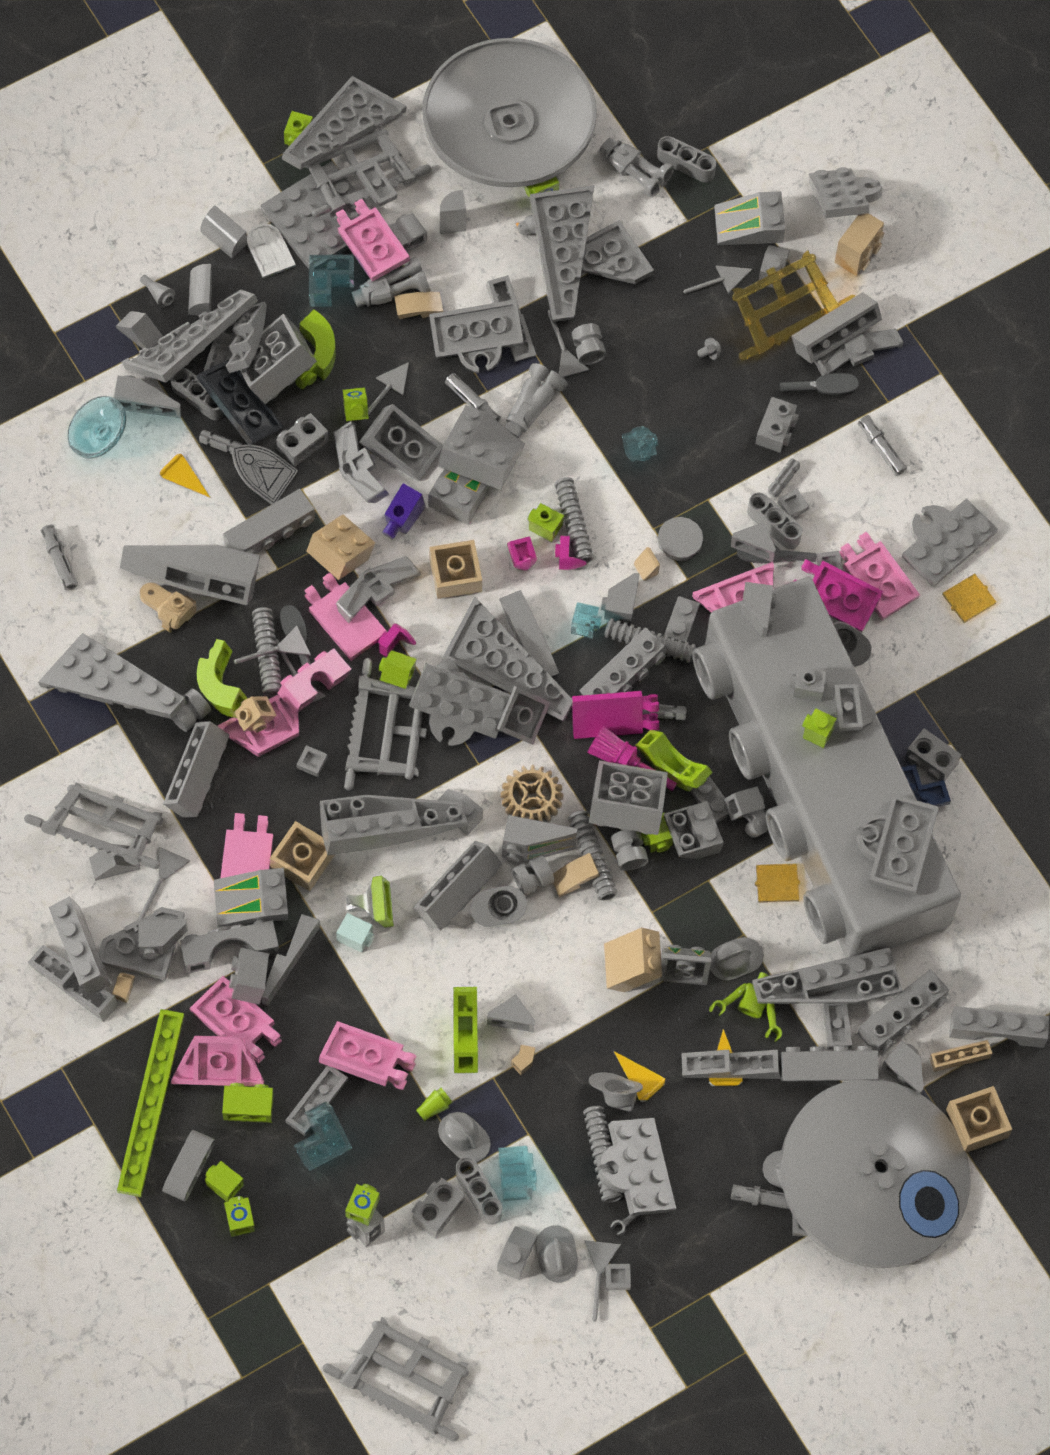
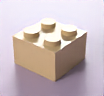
M869 213L858 214L838 241L834 263L856 276L861 269L864 271L871 261L869 258L872 254L876 255L882 247L880 241L885 234L883 232L884 222Z
M342 514L312 535L307 552L340 580L369 560L375 542Z
M474 540L429 547V560L437 599L482 592V576Z
M295 821L271 855L270 867L271 869L284 868V876L311 891L335 855H327L323 837Z
M994 1086L949 1101L946 1108L965 1152L1009 1138L1012 1131Z

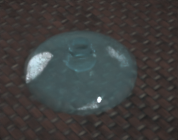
M99 396L83 404L73 416L68 428V443L72 451L80 457L91 459L100 457L113 449L121 439L126 426V412L123 405L110 396Z

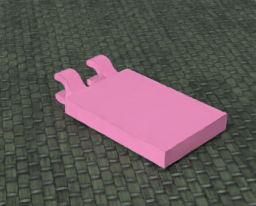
M360 199L354 203L357 207L355 210L359 215L357 218L350 220L343 209L335 214L338 217L336 220L341 226L338 228V233L373 282L410 261V256L376 207L369 210L364 200Z
M867 532L860 535L859 540H857L859 546L865 550L859 555L855 554L849 543L840 548V556L843 560L847 561L843 565L846 572L883 591V595L875 608V612L881 620H884L919 598L920 594L883 543L880 541L875 544Z
M328 573L323 577V584L330 591L325 597L321 599L317 590L312 585L305 590V597L312 604L309 607V612L350 661H352L376 644L386 630L365 605L352 621L348 623L338 612L336 602L350 587L345 582L339 586L335 577Z
M235 813L234 830H226L221 878L270 869L273 834L267 833L268 816L258 815L257 832L244 831L245 814Z
M222 976L190 1007V1011L217 1036L243 1037L254 1061L259 1064L265 1056L263 1055L264 1052L255 1043L264 1036L272 1046L276 1047L282 1041L280 1039L281 1036L271 1028L275 1024L274 1020L256 1004L231 999L232 989L229 988L230 981Z
M337 1021L319 1056V1063L386 1086L389 1081L394 1087L403 1090L407 1083L408 1073L394 1068L398 1063L403 1069L412 1072L416 1065L414 1061L417 1056L410 1052H404V1045Z

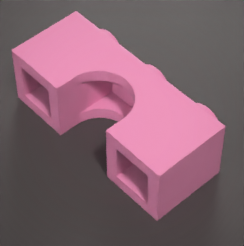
M335 649L328 653L323 651L315 658V662L311 665L306 663L297 671L298 674L295 676L289 675L280 683L282 686L278 695L296 714L312 703L317 695V691L312 687L311 681H320L330 690L346 679L351 668Z

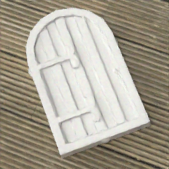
M263 223L251 228L247 235L248 249L263 279L296 267L283 236L276 227Z

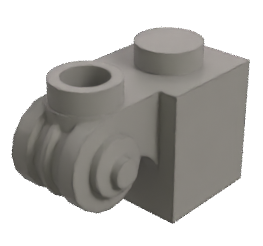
M758 787L736 792L724 799L731 821L743 817L749 821L745 826V831L750 837L755 838L767 832L764 799Z

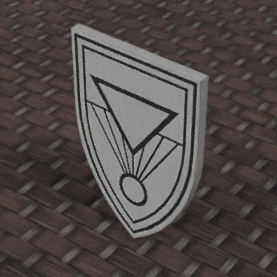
M256 445L232 447L233 462L244 483L271 505L276 503L298 470L267 448Z

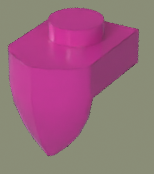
M530 536L507 543L515 568L527 571L536 563L537 557Z
M561 536L560 544L555 545V557L559 558V570H573L583 567L587 563L584 560L569 557L570 536Z
M395 623L388 632L385 631L381 635L378 643L380 653L387 657L400 640L411 645H416V641L408 630Z

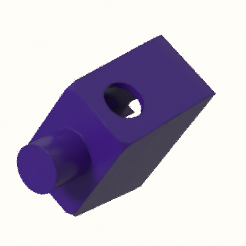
M404 483L401 485L384 514L388 524L382 533L386 537L393 540L399 531L404 534L409 532L426 508L423 495Z

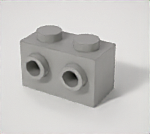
M772 397L758 430L755 444L781 453L783 445L788 446L792 435L789 433L790 428H795L799 415L796 414L797 405Z
M241 948L238 957L234 956L231 970L235 971V974L231 975L229 988L232 989L231 999L260 1004L265 990L268 953Z
M376 1209L369 1226L347 1218L348 1233L354 1240L359 1239L365 1247L369 1246L385 1232L384 1218Z

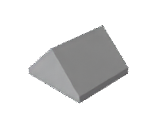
M514 686L497 729L500 732L533 745L550 702Z

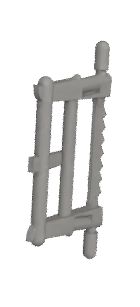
M379 126L375 129L374 133L356 139L305 167L309 168L317 184V189H321L328 204L313 209L312 216L319 217L330 211L334 214L344 209L345 205L353 206L360 199L367 200L370 194L366 188L340 198L332 183L356 174L357 169L373 161L381 164L389 160L397 176L389 178L388 181L395 189L400 183H403V185L412 183L417 177L429 173L431 166L426 164L411 171L401 158L402 154L389 139L388 131L386 129L381 130ZM377 141L384 153L358 163L352 150ZM344 154L350 166L326 175L319 163Z
M366 658L363 661L362 676H359V695L355 697L357 704L354 705L356 712L352 713L354 720L351 721L353 728L350 729L352 736L349 737L351 743L347 745L350 755H348L345 771L348 772H346L344 788L347 791H351L354 787L355 771L378 772L377 775L405 776L408 780H411L414 776L418 777L419 772L417 767H415L419 737L425 738L426 729L421 728L423 711L415 708L412 727L394 726L398 698L412 699L416 687L408 685L404 689L369 678L372 669V660L370 658ZM368 693L389 696L380 760L359 757ZM393 734L410 736L406 764L389 761Z
M76 782L75 785L67 787L68 793L54 807L55 812L47 821L31 814H27L24 817L26 823L41 828L44 833L54 836L61 834L65 839L71 838L73 842L79 841L82 845L87 844L90 848L95 847L98 851L103 850L106 854L111 852L114 857L122 856L124 861L132 865L141 863V865L152 869L160 867L158 860L142 856L146 844L151 843V837L156 826L163 823L162 813H151L123 803L124 798L115 796L112 799L84 789ZM79 797L108 808L100 816L74 805ZM117 811L143 819L145 823L139 830L114 821L111 818ZM71 814L135 838L130 847L125 849L62 826L68 815Z
M381 1317L380 1321L372 1323L374 1330L361 1349L356 1352L359 1355L346 1373H343L342 1370L329 1363L323 1365L325 1373L336 1379H341L339 1383L353 1390L356 1388L363 1397L369 1396L371 1401L377 1400L379 1406L385 1404L387 1410L393 1409L396 1415L401 1413L404 1419L409 1417L412 1423L418 1422L422 1424V1427L432 1434L436 1435L438 1432L441 1436L453 1442L458 1440V1433L444 1425L441 1426L440 1423L448 1404H453V1396L461 1378L467 1377L469 1374L466 1368L469 1363H456L428 1348L429 1340L421 1337L420 1341L417 1342L389 1327L387 1321ZM384 1335L413 1350L405 1367L376 1352ZM422 1356L452 1371L443 1387L413 1372ZM370 1360L437 1395L438 1397L428 1415L362 1381L360 1378Z

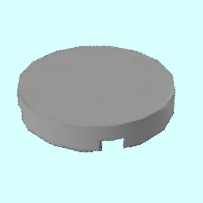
M675 517L666 521L661 526L658 534V545L661 551L670 559L677 561L689 560L701 550L703 542L702 530L691 519Z

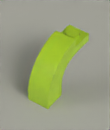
M315 309L299 323L302 336L316 350L313 356L317 361L308 371L303 372L296 378V385L302 390L307 385L313 384L317 375L322 380H325L335 363L336 351L333 330L328 321Z
M216 639L214 646L210 649L209 658L199 659L197 682L203 695L217 711L226 716L237 718L234 712L248 698L240 688L223 684V673L232 650L225 641Z
M650 730L636 744L641 754L657 771L667 772V777L677 783L676 786L690 792L693 788L702 786L713 773L707 765L692 762L680 754L663 732Z
M453 987L454 1073H478L477 987Z

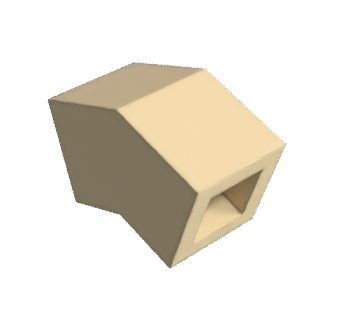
M120 972L117 976L112 993L116 1000L128 1002L135 979L134 975Z
M521 1045L519 1054L511 1060V1065L520 1075L532 1067L535 1047Z

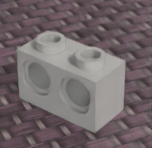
M310 413L306 417H300L293 427L282 431L276 439L277 450L293 467H296L328 442V430ZM312 430L314 433L306 434L305 431ZM291 443L297 444L295 447H289L288 445Z
M924 728L909 746L905 757L910 764H916V767L926 771L931 779L945 781L959 764L962 754ZM924 748L928 753L922 754L917 749ZM942 761L946 763L947 766L940 767L937 765L936 762Z
M443 1178L438 1183L433 1182L426 1192L428 1196L423 1202L418 1201L412 1209V1222L435 1239L465 1201V1194ZM441 1193H447L451 1198L446 1202H442L437 1197ZM426 1212H433L436 1218L428 1221L423 1218V1215Z

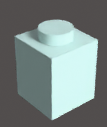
M349 913L346 914L336 932L337 941L360 952H363L365 946L369 947L375 936L372 924Z

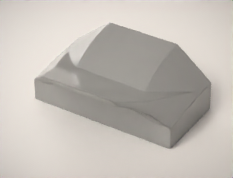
M858 683L834 685V707L838 731L862 730L865 725L872 723L869 699L859 691Z

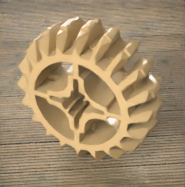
M533 764L530 770H527L523 765L521 773L515 769L513 776L508 775L506 777L508 783L502 784L504 791L501 792L500 797L503 798L502 806L507 807L505 813L542 822L543 819L547 822L551 821V815L556 816L558 814L557 809L562 807V785L557 784L558 777L551 778V770L544 773L543 766L539 768V771L535 770ZM544 786L548 789L551 795V799L549 802L545 799V796L542 794ZM515 790H517L519 792V795L522 797L520 805L515 801L513 797V793ZM536 793V797L528 798V794ZM532 807L538 808L536 810H529Z

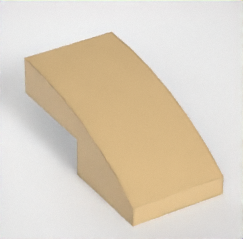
M416 292L394 296L399 319L420 314L422 318L430 317L429 314L444 312L440 292Z
M588 853L554 872L555 881L553 884L558 896L561 897L581 888V884L600 876L592 855Z

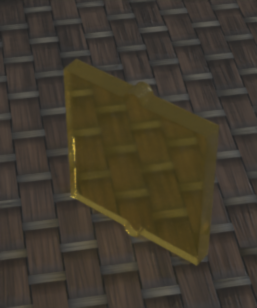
M975 573L942 593L950 604L951 610L957 613L963 623L996 604V600L987 590L988 586H984Z
M797 864L756 865L757 881H755V886L757 887L758 903L799 902L798 885H800V880H798Z

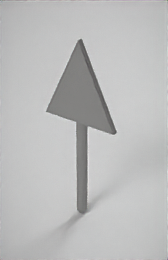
M716 266L720 278L685 289L683 292L687 294L723 282L729 294L752 269Z
M409 362L376 377L377 380L387 386L368 408V415L390 388L403 396Z

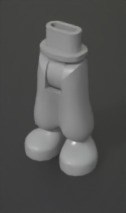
M532 363L529 373L531 377L524 382L519 397L506 419L507 424L505 428L518 438L522 432L527 431L540 413L549 405L553 399L554 390L563 391L568 385L562 376L555 371L549 373L548 369L541 364ZM546 379L545 383L540 386V383Z

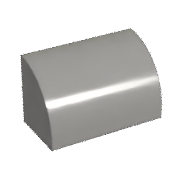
M463 190L451 192L442 200L440 204V234L466 231V205Z
M214 205L204 217L200 231L228 256L233 258L247 245L246 231Z
M202 264L190 271L188 315H200L205 311L207 313L211 312V264Z

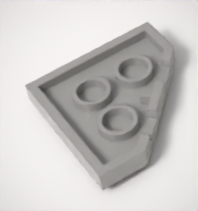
M620 220L586 238L581 272L636 284L654 274V269Z
M161 907L142 920L184 919L185 913ZM139 920L124 927L122 931L103 938L99 956L104 966L165 981L177 942L165 954H158L157 957L140 955Z

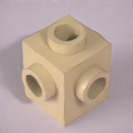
M267 696L250 697L244 700L241 706L234 712L243 731H254L256 733L266 729L267 724L277 716Z

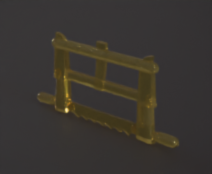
M809 250L804 252L800 260L778 271L774 267L766 270L767 277L744 289H732L734 292L732 300L738 303L745 321V327H749L755 346L742 351L739 354V358L746 360L756 355L757 352L758 354L764 353L774 344L780 345L782 340L787 342L789 337L792 338V335L851 300L855 295H849L837 303L827 286L829 283L815 262L816 255L810 254ZM805 267L812 282L786 295L780 279ZM772 284L778 300L754 311L747 296ZM816 290L824 307L823 309L767 338L759 319Z

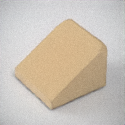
M647 547L635 560L634 566L641 578L646 581L658 575L660 563L651 548Z

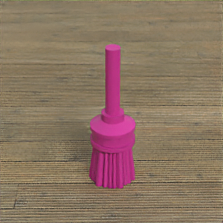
M604 726L587 752L607 762L655 770L640 761L641 758L637 756V747L631 746L627 741L623 742ZM667 777L666 788L673 791L677 783Z

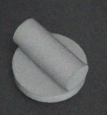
M713 338L706 339L705 347L698 350V356L703 358L708 355L712 360L718 359L721 352L720 344Z

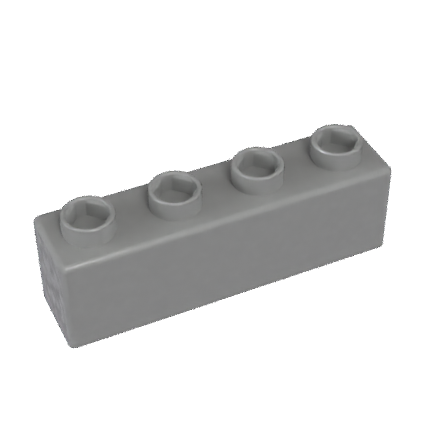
M808 576L773 589L772 594L777 595L775 608H770V615L774 616L772 630H767L766 637H761L741 613L742 601L714 610L710 614L705 645L695 648L692 653L696 674L708 698L715 700L726 696L739 725L731 728L729 731V741L734 758L745 778L752 780L763 776L776 806L766 811L767 827L773 844L781 858L785 861H790L800 857L814 888L804 893L803 902L810 925L819 941L823 944H828L838 940L847 958L889 947L891 949L949 927L959 905L961 893L933 833L915 896L868 883L874 861L865 857L859 850L856 838L857 834L868 840H872L876 835L871 830H859L861 823L870 816L877 814L887 815L893 794L916 800L870 700L872 723L865 725L862 730L839 732L835 723L834 730L824 748L803 739L805 728L802 727V724L807 714L812 715L815 708L836 718L834 685L858 683L859 691L868 698L812 578ZM798 667L827 671L821 702L793 697L794 688H790L792 674L797 675Z

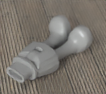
M608 138L600 147V151L606 154V159L610 161L613 167L622 176L628 173L644 187V192L649 197L656 196L661 186L664 187L668 183L674 172L672 164L665 163L658 168L643 158L641 151L622 143L620 140L614 141ZM635 166L639 167L640 169L648 173L650 176H652V178H649L646 175H644Z
M417 257L410 259L405 267L389 275L382 276L373 282L369 279L363 285H360V289L351 293L358 308L363 305L369 307L370 304L378 305L390 302L392 297L409 289H418L420 292L425 293L431 291ZM407 276H412V277H410V278H408V279H406V280H404V281H402V282H399V283H396V284H394V285H391L392 283H394V282H396V281H398V280H400V279H402V278H405V277H407Z

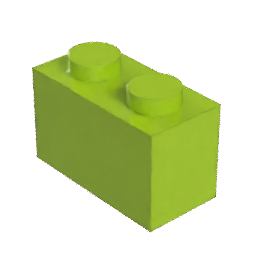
M231 1083L230 1086H224L223 1120L272 1123L273 1088H269L268 1085L264 1084L245 1087L241 1083Z

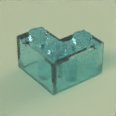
M309 255L310 307H332V287H354V255Z
M325 1101L305 1112L314 1134L294 1145L305 1168L311 1171L352 1149L337 1115L329 1103Z
M527 1146L498 1148L503 1201L532 1199V1191H536L537 1184L536 1169L531 1170L534 1167L533 1153H528Z

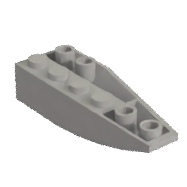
M124 545L120 568L176 588L247 605L253 598L260 555L220 545Z
M360 795L320 801L322 837L327 855L397 845L467 825L462 802Z
M890 947L752 980L758 1004H856L902 993Z

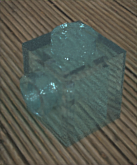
M577 602L571 624V634L593 639L595 629H600L602 616H598L599 607Z

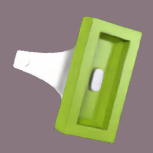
M382 875L372 878V883L364 894L348 895L346 897L348 912L364 910L370 914L375 922H378L384 928L394 926L390 882Z

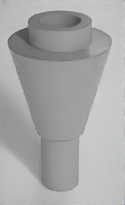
M143 275L140 278V282L148 288L159 307L169 306L174 301L175 291L154 282L147 275Z

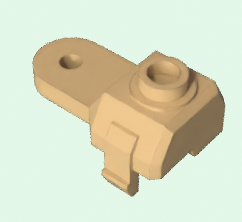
M156 583L144 584L140 589L141 601L158 612V619L162 621L161 627L168 632H171L172 628L178 629L196 613V601L189 596H183L177 591L170 593Z

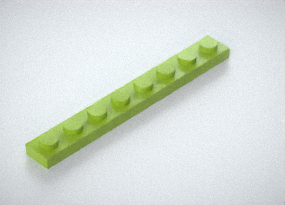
M160 1009L117 1193L136 1197L142 1196L182 1029L184 1013Z

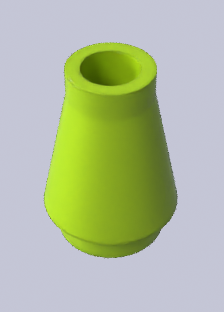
M439 1088L437 1091L434 1089L416 1111L426 1121L428 1118L448 1109L449 1105L453 1102L442 1088Z

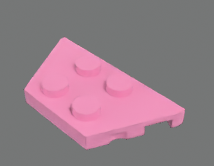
M773 562L695 591L692 596L694 600L712 613L714 610L742 601L745 582L773 585L774 564Z
M279 695L268 699L277 716L267 724V728L257 733L254 731H243L238 719L234 717L221 723L218 727L230 735L229 739L258 757L299 736L298 713L294 714Z
M194 1036L171 1079V1084L230 1086L231 1083H241L245 1086L264 1084V1079L243 1037Z

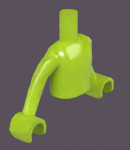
M760 972L758 979L767 977L768 975L766 973ZM745 983L740 985L724 1000L713 1002L709 1011L712 1012L714 1006H718L721 1009L719 1014L721 1016L726 1007L742 995L738 1010L753 1018H760L766 1004H758L753 984ZM767 1004L770 1028L767 1030L765 1037L767 1038L771 1031L775 1032L777 1035L776 1042L782 1036V1030L776 1025L774 1004Z

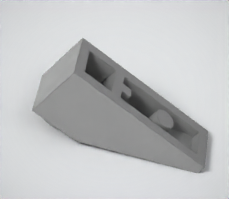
M125 375L117 377L113 397L116 410L181 418V405L172 398L135 376Z

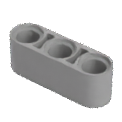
M665 136L659 140L657 158L661 163H670L674 166L675 170L701 182H710L714 179L716 160L713 156L670 136Z
M184 367L179 370L171 379L172 390L208 418L219 420L224 417L225 414L219 407H210L216 404V402L196 378L197 376ZM179 379L186 380L182 383L176 382ZM195 392H202L201 395H194Z
M760 492L751 495L747 510L749 517L757 524L763 522L767 532L783 547L787 549L798 547L802 536L800 524L767 495ZM759 504L763 508H755L753 505ZM770 519H777L780 522L773 523ZM793 533L796 537H789L787 534Z
M192 1130L165 1181L162 1192L185 1202L214 1147L215 1139Z
M463 1157L459 1159L456 1164V1177L481 1219L491 1225L498 1223L502 1217V1203L473 1158ZM469 1166L473 1169V1172L465 1175L460 1169ZM481 1186L485 1189V1193L477 1195L473 1192V1189ZM491 1206L495 1207L498 1212L495 1215H489L485 1212V1209Z

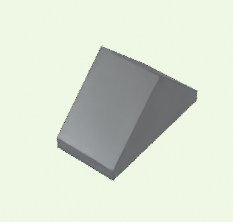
M130 311L116 325L119 331L142 349L156 346L158 339L163 337L146 313Z
M763 522L733 533L731 547L770 562L774 561L776 548Z
M114 844L125 849H128L130 847L128 845ZM103 850L89 858L95 881L141 869L139 863L138 865H132L124 861V857L119 855L114 857L111 852L106 854Z
M515 994L488 1012L487 1025L534 1033L535 1020Z

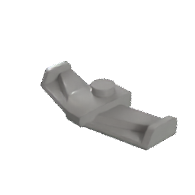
M896 328L865 334L860 333L814 363L821 375L825 376L833 373L849 360L854 367L873 359V351L895 347L902 348L903 340Z
M350 421L333 432L340 465L339 470L343 478L354 487L367 503H377L388 496L389 493L370 473L377 466L367 448L364 447L359 450L356 426L353 421Z
M407 556L372 569L368 568L359 575V578L336 602L338 612L350 623L369 600L375 606L379 605L394 595V589L391 585L418 577L421 571Z

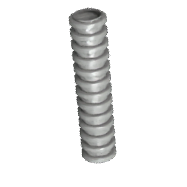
M570 477L560 478L554 483V487L558 495L557 498L560 501L561 512L564 515L567 535L570 536L569 543L573 551L572 554L575 558L589 563L594 559V554L592 553V547H590L591 542L585 528L586 524L580 509L581 505L578 503L579 498L575 491L574 480Z
M266 607L255 609L252 612V617H254L253 623L257 652L276 647L272 610ZM278 651L258 657L259 669H261L262 692L267 697L278 695L282 686L280 684L282 681H280L281 675L279 674Z
M611 618L607 623L604 635L606 638L610 636L612 640L619 639V642L626 641L625 644H629L642 630L641 627L634 628L632 624L628 626V623L624 622V624H621V621L617 620L615 622ZM651 631L665 646L667 657L671 655L673 659L678 657L680 661L687 660V663L692 662V653L696 648V644L689 645L687 641L682 643L680 639L676 641L674 637L670 639L667 635L663 637L661 633L657 635L655 631Z
M579 810L573 812L568 817V821L572 822L570 824L572 828L578 829L576 841L578 842V847L581 848L580 853L583 856L590 853L599 871L600 876L592 879V885L596 887L595 893L598 894V900L611 899L618 891L614 888L615 883L611 882L613 878L609 875L610 870L606 869L608 865L604 862L605 857L601 856L603 852L599 849L600 844L597 843L598 838L595 836V831L592 830L593 825L589 823L588 812L586 810Z
M591 1106L583 1111L584 1116H586L585 1123H588L586 1129L589 1130L587 1133L588 1137H591L589 1143L592 1144L590 1148L594 1152L592 1157L595 1159V1166H597L599 1156L609 1146H612L611 1142H609L610 1135H607L609 1129L606 1128L607 1121H604L606 1115L603 1114L604 1107ZM605 1164L602 1168L596 1167L595 1171L598 1173L597 1180H600L598 1186L601 1187L600 1194L603 1195L601 1200L606 1203L620 1200L623 1197L622 1193L608 1188L599 1177L605 1172L614 1174L613 1167Z

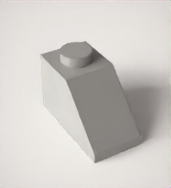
M771 245L768 246L761 266L758 284L780 289L790 250Z
M639 573L630 575L608 590V596L603 597L601 610L605 611L604 619L610 620L613 618L614 621L619 620L631 624Z
M447 789L438 799L439 801L462 802L467 825L458 828L466 835L483 820V808L466 794Z
M139 920L140 955L157 957L158 954H165L188 931L187 920Z
M902 1041L884 1060L882 1069L900 1085L922 1094L924 1087L921 1056L918 1055L919 1052L914 1046L905 1044Z
M515 1226L500 1256L497 1271L520 1280L538 1235Z

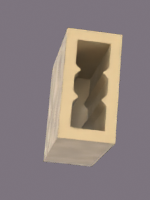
M641 927L604 943L607 989L627 992L662 977L659 931Z

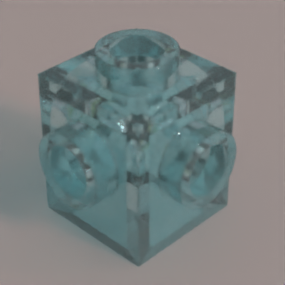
M636 427L631 432L621 434L625 454L631 461H645L657 454V436L647 427Z

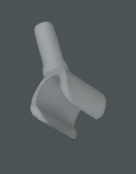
M629 1215L622 1221L615 1220L611 1224V1229L616 1225H622L623 1228L617 1233V1236L624 1235L626 1226L638 1215Z

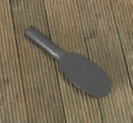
M834 373L820 376L816 381L780 383V391L818 390V392L825 395H842L855 391L859 382L854 375Z
M774 545L776 551L773 563L778 559L805 561L806 559L810 562H816V553L780 550ZM737 549V555L741 560L761 564L771 563Z
M292 605L283 607L280 612V621L285 636L297 626L304 642H306L307 632L300 612ZM298 654L302 666L306 663L311 665L308 655Z

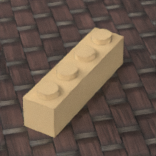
M988 1040L932 1053L929 1059L933 1072L991 1058L992 1051Z

